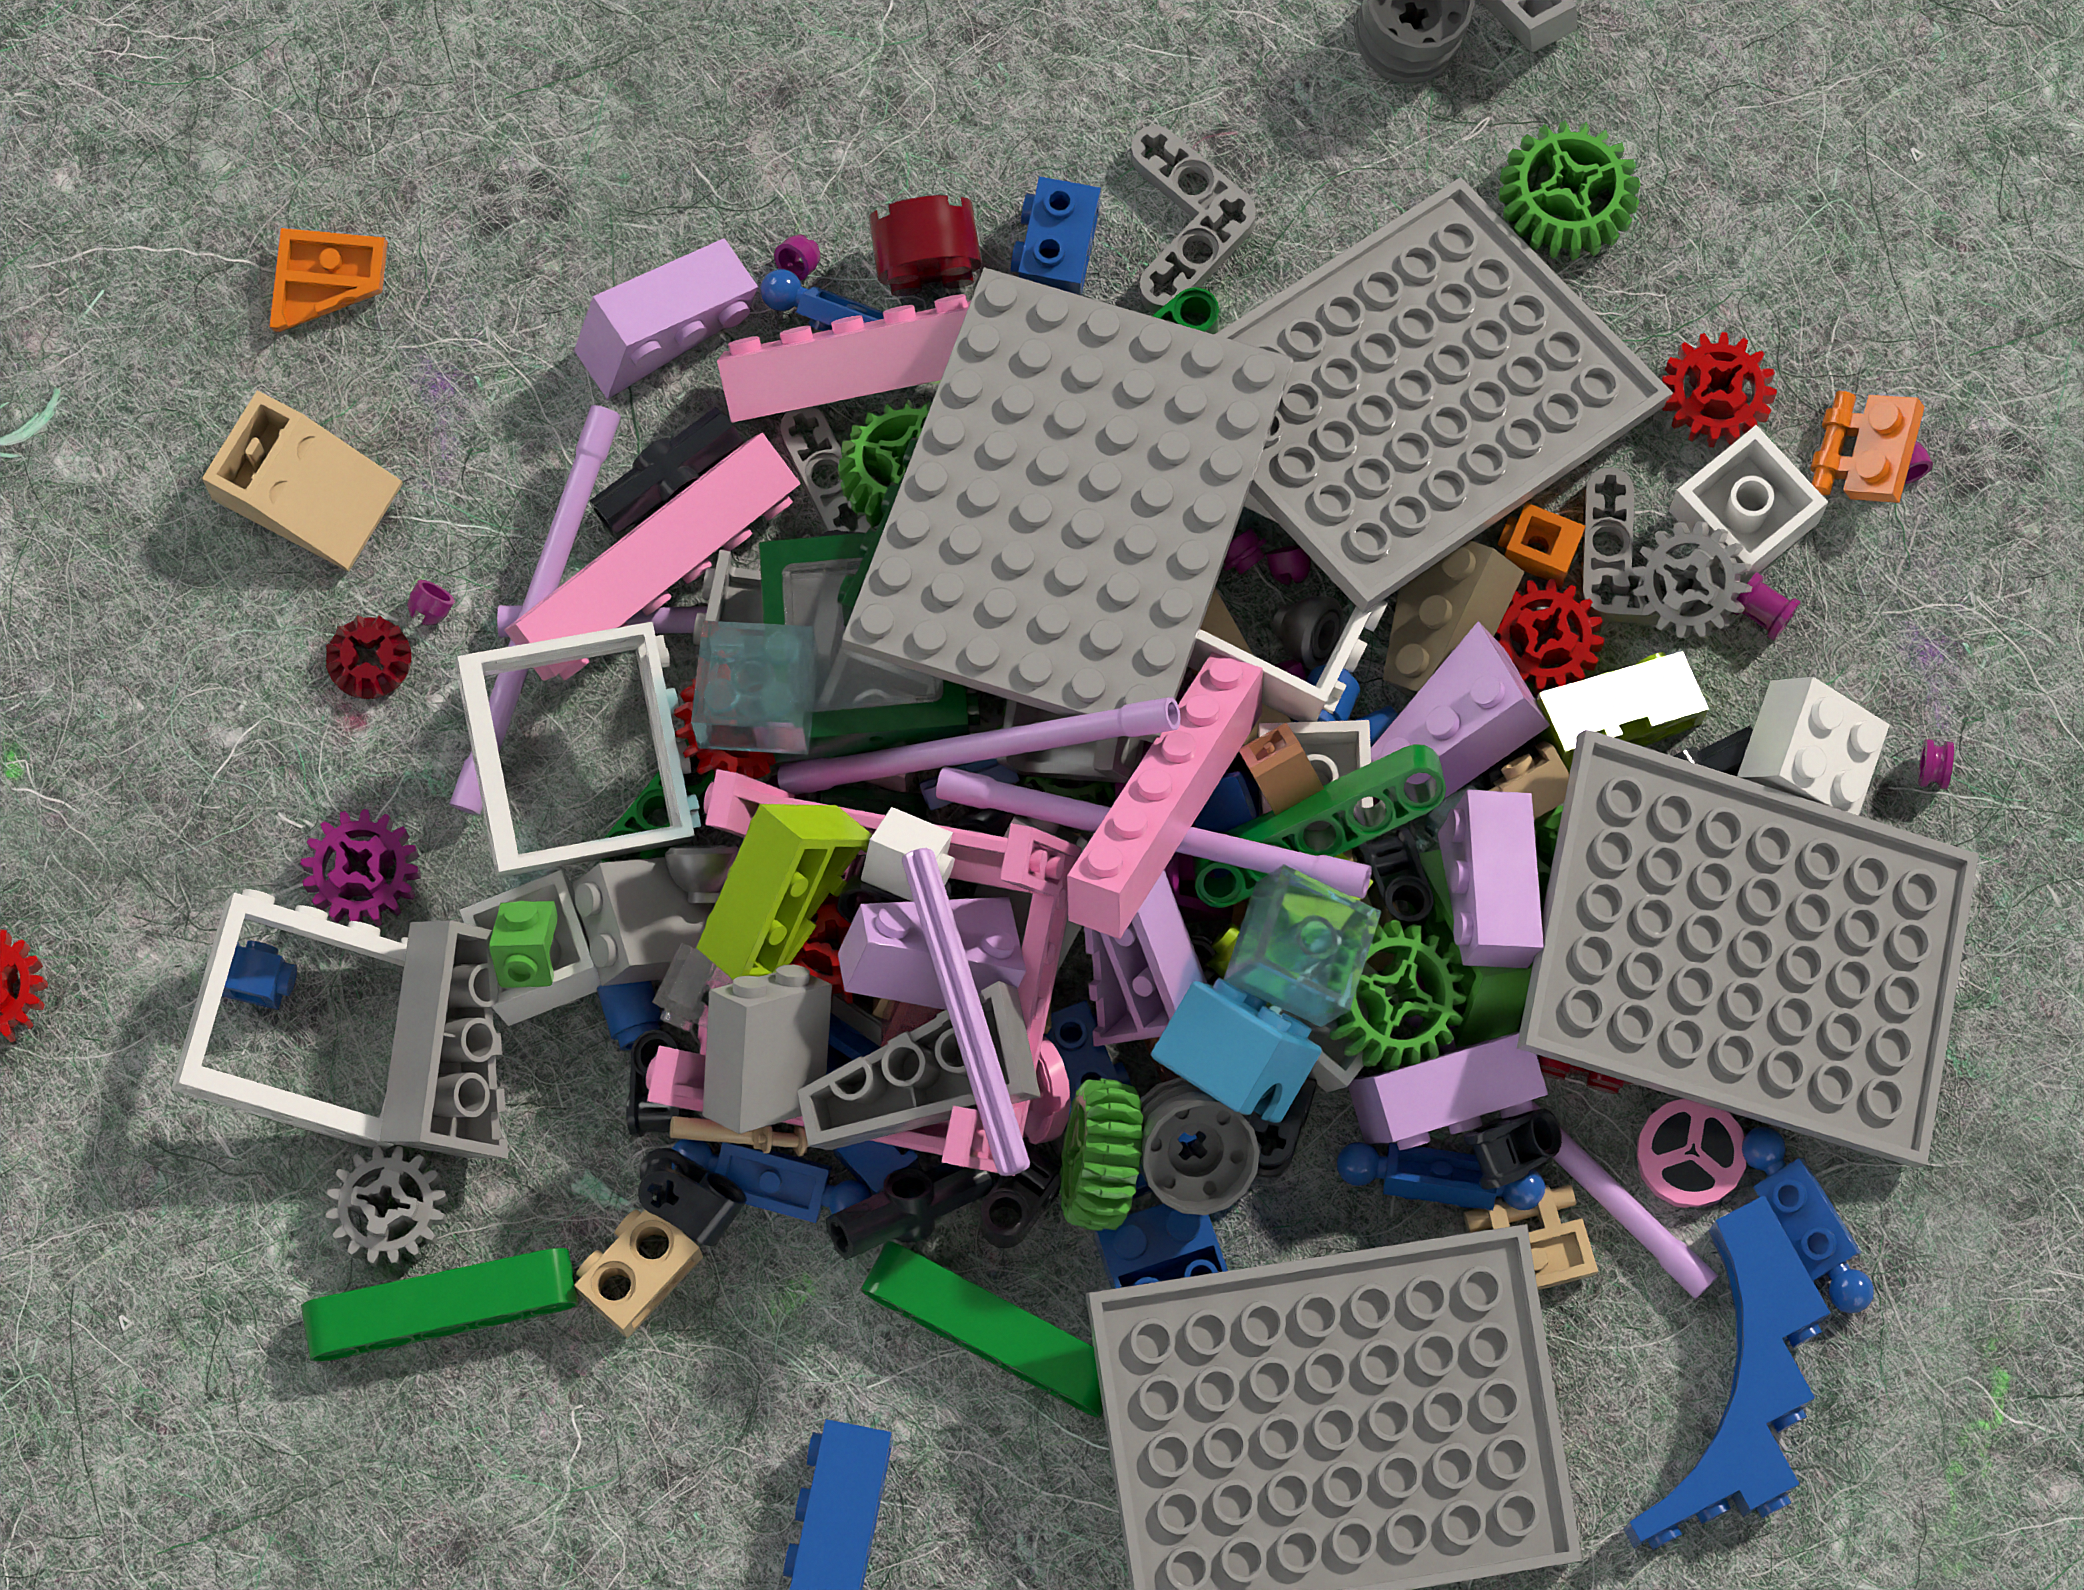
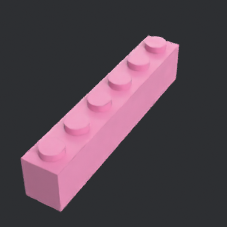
M965 294L953 295L936 300L935 309L915 312L914 305H905L884 311V319L864 323L862 316H851L831 322L832 330L812 333L811 326H802L781 332V340L761 344L760 338L756 336L730 342L728 344L729 351L723 352L717 360L731 422L941 380L971 301L967 302Z
M760 433L739 446L504 630L517 646L628 626L625 621L639 610H642L648 616L665 604L672 597L666 589L680 578L686 584H689L702 575L707 567L710 568L712 566L707 557L718 548L723 546L726 551H731L750 537L753 533L748 528V525L760 515H763L769 521L793 502L787 494L801 483L765 435ZM588 658L533 668L543 681L553 678L558 674L565 681L590 661Z
M1213 652L1210 654L1178 704L1181 716L1179 728L1174 731L1162 732L1160 737L1157 736L1067 875L1068 920L1070 922L1118 939L1122 937L1262 715L1263 668Z

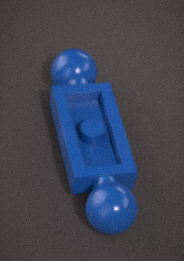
M785 269L771 271L764 277L761 283L760 294L762 300L769 308L776 311H787L797 307L796 313L810 318L808 324L820 331L832 330L831 322L851 316H862L864 323L884 319L883 311L816 286L810 289L802 287L799 278L791 271Z
M1769 1127L1752 1129L1743 1139V1156L1750 1167L1764 1171L1768 1176L1753 1186L1759 1197L1763 1195L1766 1197L1812 1281L1815 1282L1825 1275H1829L1832 1280L1829 1286V1296L1834 1306L1842 1312L1851 1314L1865 1310L1872 1302L1874 1296L1872 1281L1865 1273L1851 1269L1847 1264L1848 1261L1862 1252L1804 1158H1798L1786 1165L1783 1160L1786 1152L1783 1137L1776 1130Z
M681 1139L672 1148L711 1172L719 1173L733 1181L745 1193L747 1198L745 1204L813 1223L819 1220L822 1206L828 1207L831 1213L834 1214L872 1196L870 1190L863 1183L856 1180H845L836 1186L828 1185L832 1166L770 1150L769 1153H763L761 1149H753L750 1144L722 1142L719 1155L712 1153L710 1146L701 1140Z
M1353 1142L1346 1145L1337 1157L1338 1173L1348 1184L1363 1186L1371 1183L1375 1178L1384 1179L1383 1194L1399 1196L1409 1200L1419 1199L1457 1205L1463 1208H1479L1493 1211L1495 1197L1501 1196L1508 1205L1515 1209L1530 1210L1538 1206V1203L1545 1194V1182L1542 1176L1534 1169L1528 1171V1175L1515 1182L1492 1189H1481L1479 1179L1483 1175L1476 1155L1419 1146L1399 1150L1397 1143L1389 1142L1387 1157L1379 1156L1377 1151L1367 1143Z

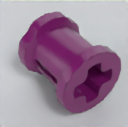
M1756 572L1747 583L1752 586V591L1740 593L1736 600L1745 608L1742 614L1768 631L1767 637L1775 641L1796 613L1801 601L1796 598L1788 600L1764 584V576Z

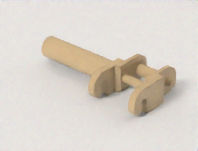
M672 1116L670 1123V1138L750 1144L753 1149H761L763 1153H769L772 1146L793 1147L798 1156H803L804 1153H807V1147H810L808 1146L805 1127L795 1125L794 1133L774 1132L771 1125L738 1134L710 1119Z

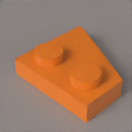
M281 228L269 327L273 331L281 332L381 294L388 245L385 237Z

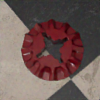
M357 615L353 621L346 625L337 626L336 634L330 643L326 644L325 666L331 680L341 691L355 698L375 699L391 693L405 680L411 666V648L406 636L398 625H394L380 615L366 618ZM354 644L363 645L367 649L380 645L376 654L383 669L380 670L376 665L372 666L368 662L355 666L359 656Z

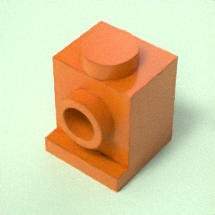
M1526 502L1519 519L1509 516L1498 545L1506 548L1504 557L1521 570L1548 581L1549 579H1555L1556 588L1561 589L1586 526ZM1540 543L1545 547L1546 553L1528 547V545Z

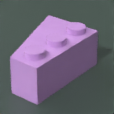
M723 238L593 296L574 351L606 399H609L720 330L732 328L741 323L750 313V306L758 286L728 242Z
M1478 621L1371 747V760L1374 762L1409 745H1426L1432 748L1439 756L1446 785L1445 798H1447L1545 730L1550 724L1506 650ZM1426 773L1413 774L1407 779V782L1411 784L1424 783L1430 778V775Z
M1467 790L1455 809L1449 811L1446 822L1437 833L1454 916V941L1460 947L1463 965L1528 968L1534 961V956L1544 948L1532 793Z
M1165 870L1161 873L1120 939L1084 927L1086 953L1092 954L1094 980L1089 984L1090 1000L1096 1001L1098 1026L1093 1030L1094 1046L1161 1037L1190 985L1194 981L1207 984Z
M1010 898L949 900L978 995L982 993L981 990L998 981L1018 989L1026 973ZM915 902L860 904L838 952L844 990L856 994L946 1010V1003Z
M1514 1032L1451 1050L1445 1054L1438 1055L1434 1059L1422 1060L1420 1063L1405 1067L1399 1065L1398 1069L1394 1071H1386L1369 1077L1361 1076L1354 1078L1348 1085L1364 1142L1367 1144L1397 1142L1398 1149L1404 1150L1430 1142L1431 1139L1428 1131L1448 1126L1450 1134H1456L1482 1126L1480 1115L1499 1110L1501 1118L1504 1119L1534 1110L1531 1100L1548 1095L1537 1055L1518 1049L1517 1044L1520 1032Z

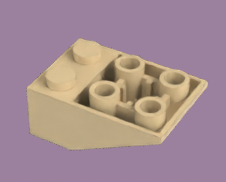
M258 390L202 477L212 500L348 572L403 485L400 479L304 414Z

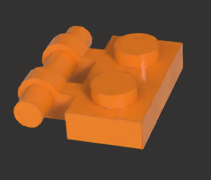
M1837 391L1832 408L1826 409L1822 428L1826 431L1821 449L1814 453L1810 470L1814 473L1811 484L1821 495H1830L1834 479H1846L1843 491L1852 500L1900 503L1925 406L1917 397L1868 395L1864 414L1852 413L1856 396L1847 391ZM1846 436H1857L1852 457L1841 456Z

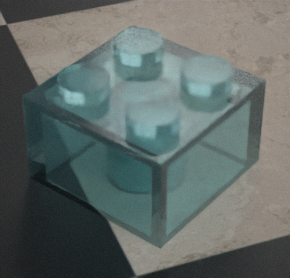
M703 621L691 718L698 748L808 754L819 657L813 626Z
M1283 864L1256 882L1223 981L1322 1027L1350 1011L1381 911Z

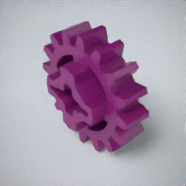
M362 809L359 821H352L346 811L340 812V826L334 828L325 821L320 824L325 834L322 841L308 838L306 843L315 855L314 857L301 859L300 865L304 871L313 875L302 881L307 893L318 892L312 899L315 908L324 910L331 905L329 917L332 922L338 924L347 914L350 921L362 922L363 917L370 916L376 926H381V912L388 909L392 914L399 916L402 913L397 903L400 896L405 899H414L415 893L407 881L421 879L419 867L409 864V862L420 857L415 845H404L410 838L404 826L391 832L393 821L387 814H384L377 823H374L368 809ZM356 837H372L369 841L351 840ZM334 853L336 855L335 868L327 874L329 879L326 880L327 863L331 854ZM349 855L356 862L360 861L362 865L370 868L369 872L374 882H371L366 875L362 876L359 872L353 871L352 864L348 858ZM396 857L395 875L390 885H388L386 882L387 869L394 864L393 859ZM354 896L372 898L365 901H350Z

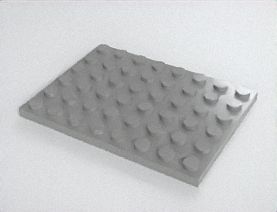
M1461 177L1214 334L1293 358L1292 369L1249 488V493L1362 613L1665 407L1666 401L1673 394Z
M984 267L843 635V649L1066 717L1119 709L1126 704L1173 697L1176 700L1292 369L1293 358ZM1162 733L1135 738L1153 743L1157 736L1160 737Z
M1585 729L1577 734L1542 915L1544 948L1534 956L1517 1048L1910 1167L1919 1168L1926 1166L1979 854Z
M1527 1224L1085 1293L1131 1590H1413L1582 1561Z

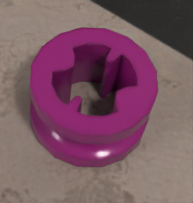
M1925 738L1919 760V786L1927 787L1929 783L1935 782L1938 784L1939 789H1948L1954 763L1953 742L1945 741L1944 745L1936 746L1933 739Z

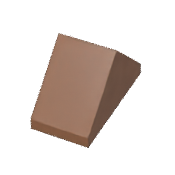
M1286 722L1241 747L1239 750L1276 816L1324 789L1301 744Z

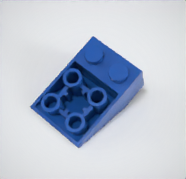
M1163 1203L1127 1215V1218L1116 1230L1103 1229L1102 1231H1095L1094 1240L1111 1289L1228 1271L1209 1214H1183Z

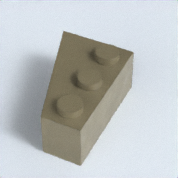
M1469 540L1399 588L1383 680L1410 699H1413L1478 621L1494 637L1523 577L1524 571L1494 548Z

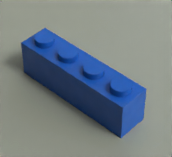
M825 1419L823 1433H812L806 1465L815 1467L811 1489L801 1487L795 1512V1521L804 1522L800 1543H789L783 1570V1576L792 1578L790 1590H863L893 1445L892 1432Z

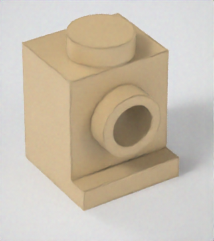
M1544 740L1535 745L1539 756L1532 759L1530 754H1526L1511 761L1501 769L1504 776L1494 781L1495 787L1488 790L1532 793L1534 820L1564 803L1570 775L1554 746Z

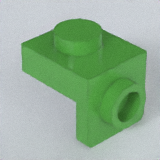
M554 901L500 903L489 944L500 987H546L552 985L554 972L549 952L558 921Z

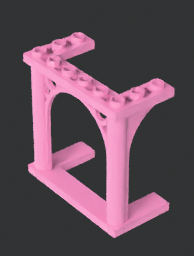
M717 769L715 780L708 786L704 797V811L707 815L705 824L745 838L749 823L754 817L759 804H827L794 799L795 795L738 773ZM839 807L872 835L886 816ZM1011 823L1008 838L936 825L953 832L948 855L954 857L955 861L949 878L1033 894L1022 945L1026 973L1017 990L1036 1073L1068 917L1067 875L1080 857L1081 847L1036 828ZM862 850L858 852L859 855L867 854ZM713 963L709 977L711 989L733 984V980ZM708 1011L703 1014L698 1028V1039L701 1043L700 1054L664 1046L658 1047L657 1056L651 1060L646 1073V1086L649 1089L647 1101L703 1112ZM1030 1100L1012 1104L1022 1137ZM953 1105L951 1118L948 1121L870 1140L942 1155L943 1163L998 1173L978 1110ZM802 1116L783 1121V1123L804 1127Z

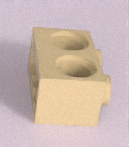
M637 1209L630 1212L614 1232L618 1239L604 1254L600 1250L593 1252L576 1272V1275L580 1278L574 1285L578 1294L627 1339L703 1258L700 1247L679 1228L649 1213L647 1210H644L642 1213ZM651 1235L664 1236L669 1240V1247L662 1257L652 1260L646 1259L639 1254L640 1245L645 1238ZM616 1275L628 1278L631 1281V1287L624 1298L611 1301L601 1295L602 1286L608 1278Z

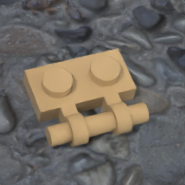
M1570 1184L1550 1189L1548 1185H1545L1544 1197L1538 1203V1206L1530 1210L1515 1209L1506 1202H1502V1199L1498 1197L1495 1198L1493 1211L1478 1208L1464 1212V1220L1469 1233L1488 1228L1492 1230L1510 1227L1509 1223L1534 1216L1538 1217L1542 1229L1528 1232L1538 1290L1595 1276L1598 1273L1583 1218L1561 1224L1557 1210L1576 1206L1574 1191Z

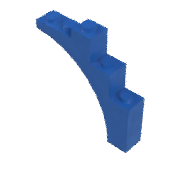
M1764 1195L1715 1220L1708 1230L1725 1267L1735 1309L1736 1361L1730 1395L1715 1435L1691 1473L1666 1498L1631 1520L1623 1528L1634 1549L1646 1542L1649 1543L1652 1551L1666 1545L1682 1535L1678 1525L1695 1516L1698 1517L1701 1524L1719 1517L1731 1509L1727 1501L1730 1498L1734 1500L1742 1517L1757 1510L1763 1519L1791 1504L1792 1502L1787 1494L1800 1484L1768 1427L1773 1425L1777 1433H1780L1807 1418L1803 1408L1807 1407L1815 1399V1396L1784 1342L1789 1340L1791 1346L1795 1348L1820 1335L1822 1330L1818 1324L1822 1323L1831 1312Z

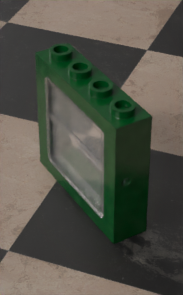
M866 533L759 542L769 730L775 762L843 757L971 734L970 726L980 725L978 692L967 693V686L843 649L842 638L846 627L843 622L842 605L837 603V597L845 576L848 573L855 575L862 562V558L859 557V551Z

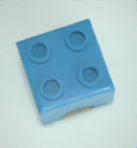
M1218 978L1214 986L1199 981H1194L1190 985L1151 1052V1056L1154 1060L1233 1111L1250 1115L1254 1110L1262 1115L1261 1118L1263 1120L1279 1123L1288 1111L1322 1050L1320 1046L1307 1039L1312 1031L1307 1025L1288 1014L1283 1013L1280 1015L1265 1007L1268 1001L1241 985L1235 987Z

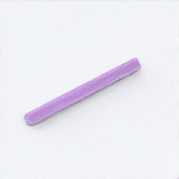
M927 847L915 849L903 855V867L997 1172L1004 1176L1014 1175L1029 1168L1030 1161L935 854Z

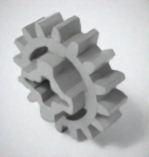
M1685 522L1674 523V537H1671L1665 531H1657L1654 534L1659 544L1657 549L1652 547L1641 548L1640 552L1649 561L1647 566L1634 567L1633 573L1644 577L1645 585L1637 587L1633 592L1635 596H1647L1650 601L1641 611L1644 616H1651L1657 613L1661 615L1657 624L1659 630H1668L1675 623L1677 637L1688 638L1693 626L1699 637H1708L1711 635V622L1720 629H1726L1730 626L1726 615L1728 611L1743 613L1745 608L1736 598L1738 593L1751 592L1752 586L1740 582V575L1747 573L1752 568L1751 564L1737 563L1735 559L1743 550L1741 544L1724 545L1728 531L1725 529H1717L1711 536H1708V523L1696 522L1692 534H1690L1687 524ZM1690 543L1700 544L1698 549H1694L1689 557L1681 558L1672 554L1675 549ZM1720 562H1722L1725 571V585L1720 581L1717 568ZM1678 569L1698 570L1695 578L1701 582V586L1706 590H1686L1689 586V581L1684 577V573ZM1660 575L1664 576L1667 590L1665 597H1663L1660 589ZM1703 601L1714 606L1711 610L1698 616L1685 615L1687 610L1692 609L1695 602Z
M380 1146L374 1147L373 1160L365 1162L358 1154L353 1155V1162L357 1169L352 1173L338 1169L336 1174L342 1181L343 1186L341 1189H328L326 1194L330 1200L338 1204L337 1208L325 1212L326 1218L330 1223H342L332 1234L336 1241L340 1244L352 1239L347 1250L349 1255L357 1259L366 1250L368 1251V1263L376 1268L381 1262L382 1256H388L395 1268L401 1266V1254L409 1251L416 1260L422 1258L418 1244L424 1240L427 1243L436 1245L438 1239L432 1232L431 1227L433 1224L443 1225L447 1223L445 1214L436 1210V1206L448 1202V1196L445 1191L432 1190L441 1181L436 1170L422 1174L427 1163L424 1157L418 1154L408 1163L406 1162V1152L400 1146L396 1147L392 1158H386ZM380 1174L378 1180L365 1188L360 1187L369 1178ZM407 1176L419 1185L423 1202H419L416 1198L407 1197L405 1194L408 1185L406 1182ZM389 1196H392L399 1207L397 1210L389 1209L385 1218H382L375 1206L377 1204H386ZM351 1211L356 1212L358 1215L366 1216L369 1220L366 1229L368 1232L367 1237L363 1236L355 1228ZM408 1226L414 1227L405 1236L394 1240V1236Z

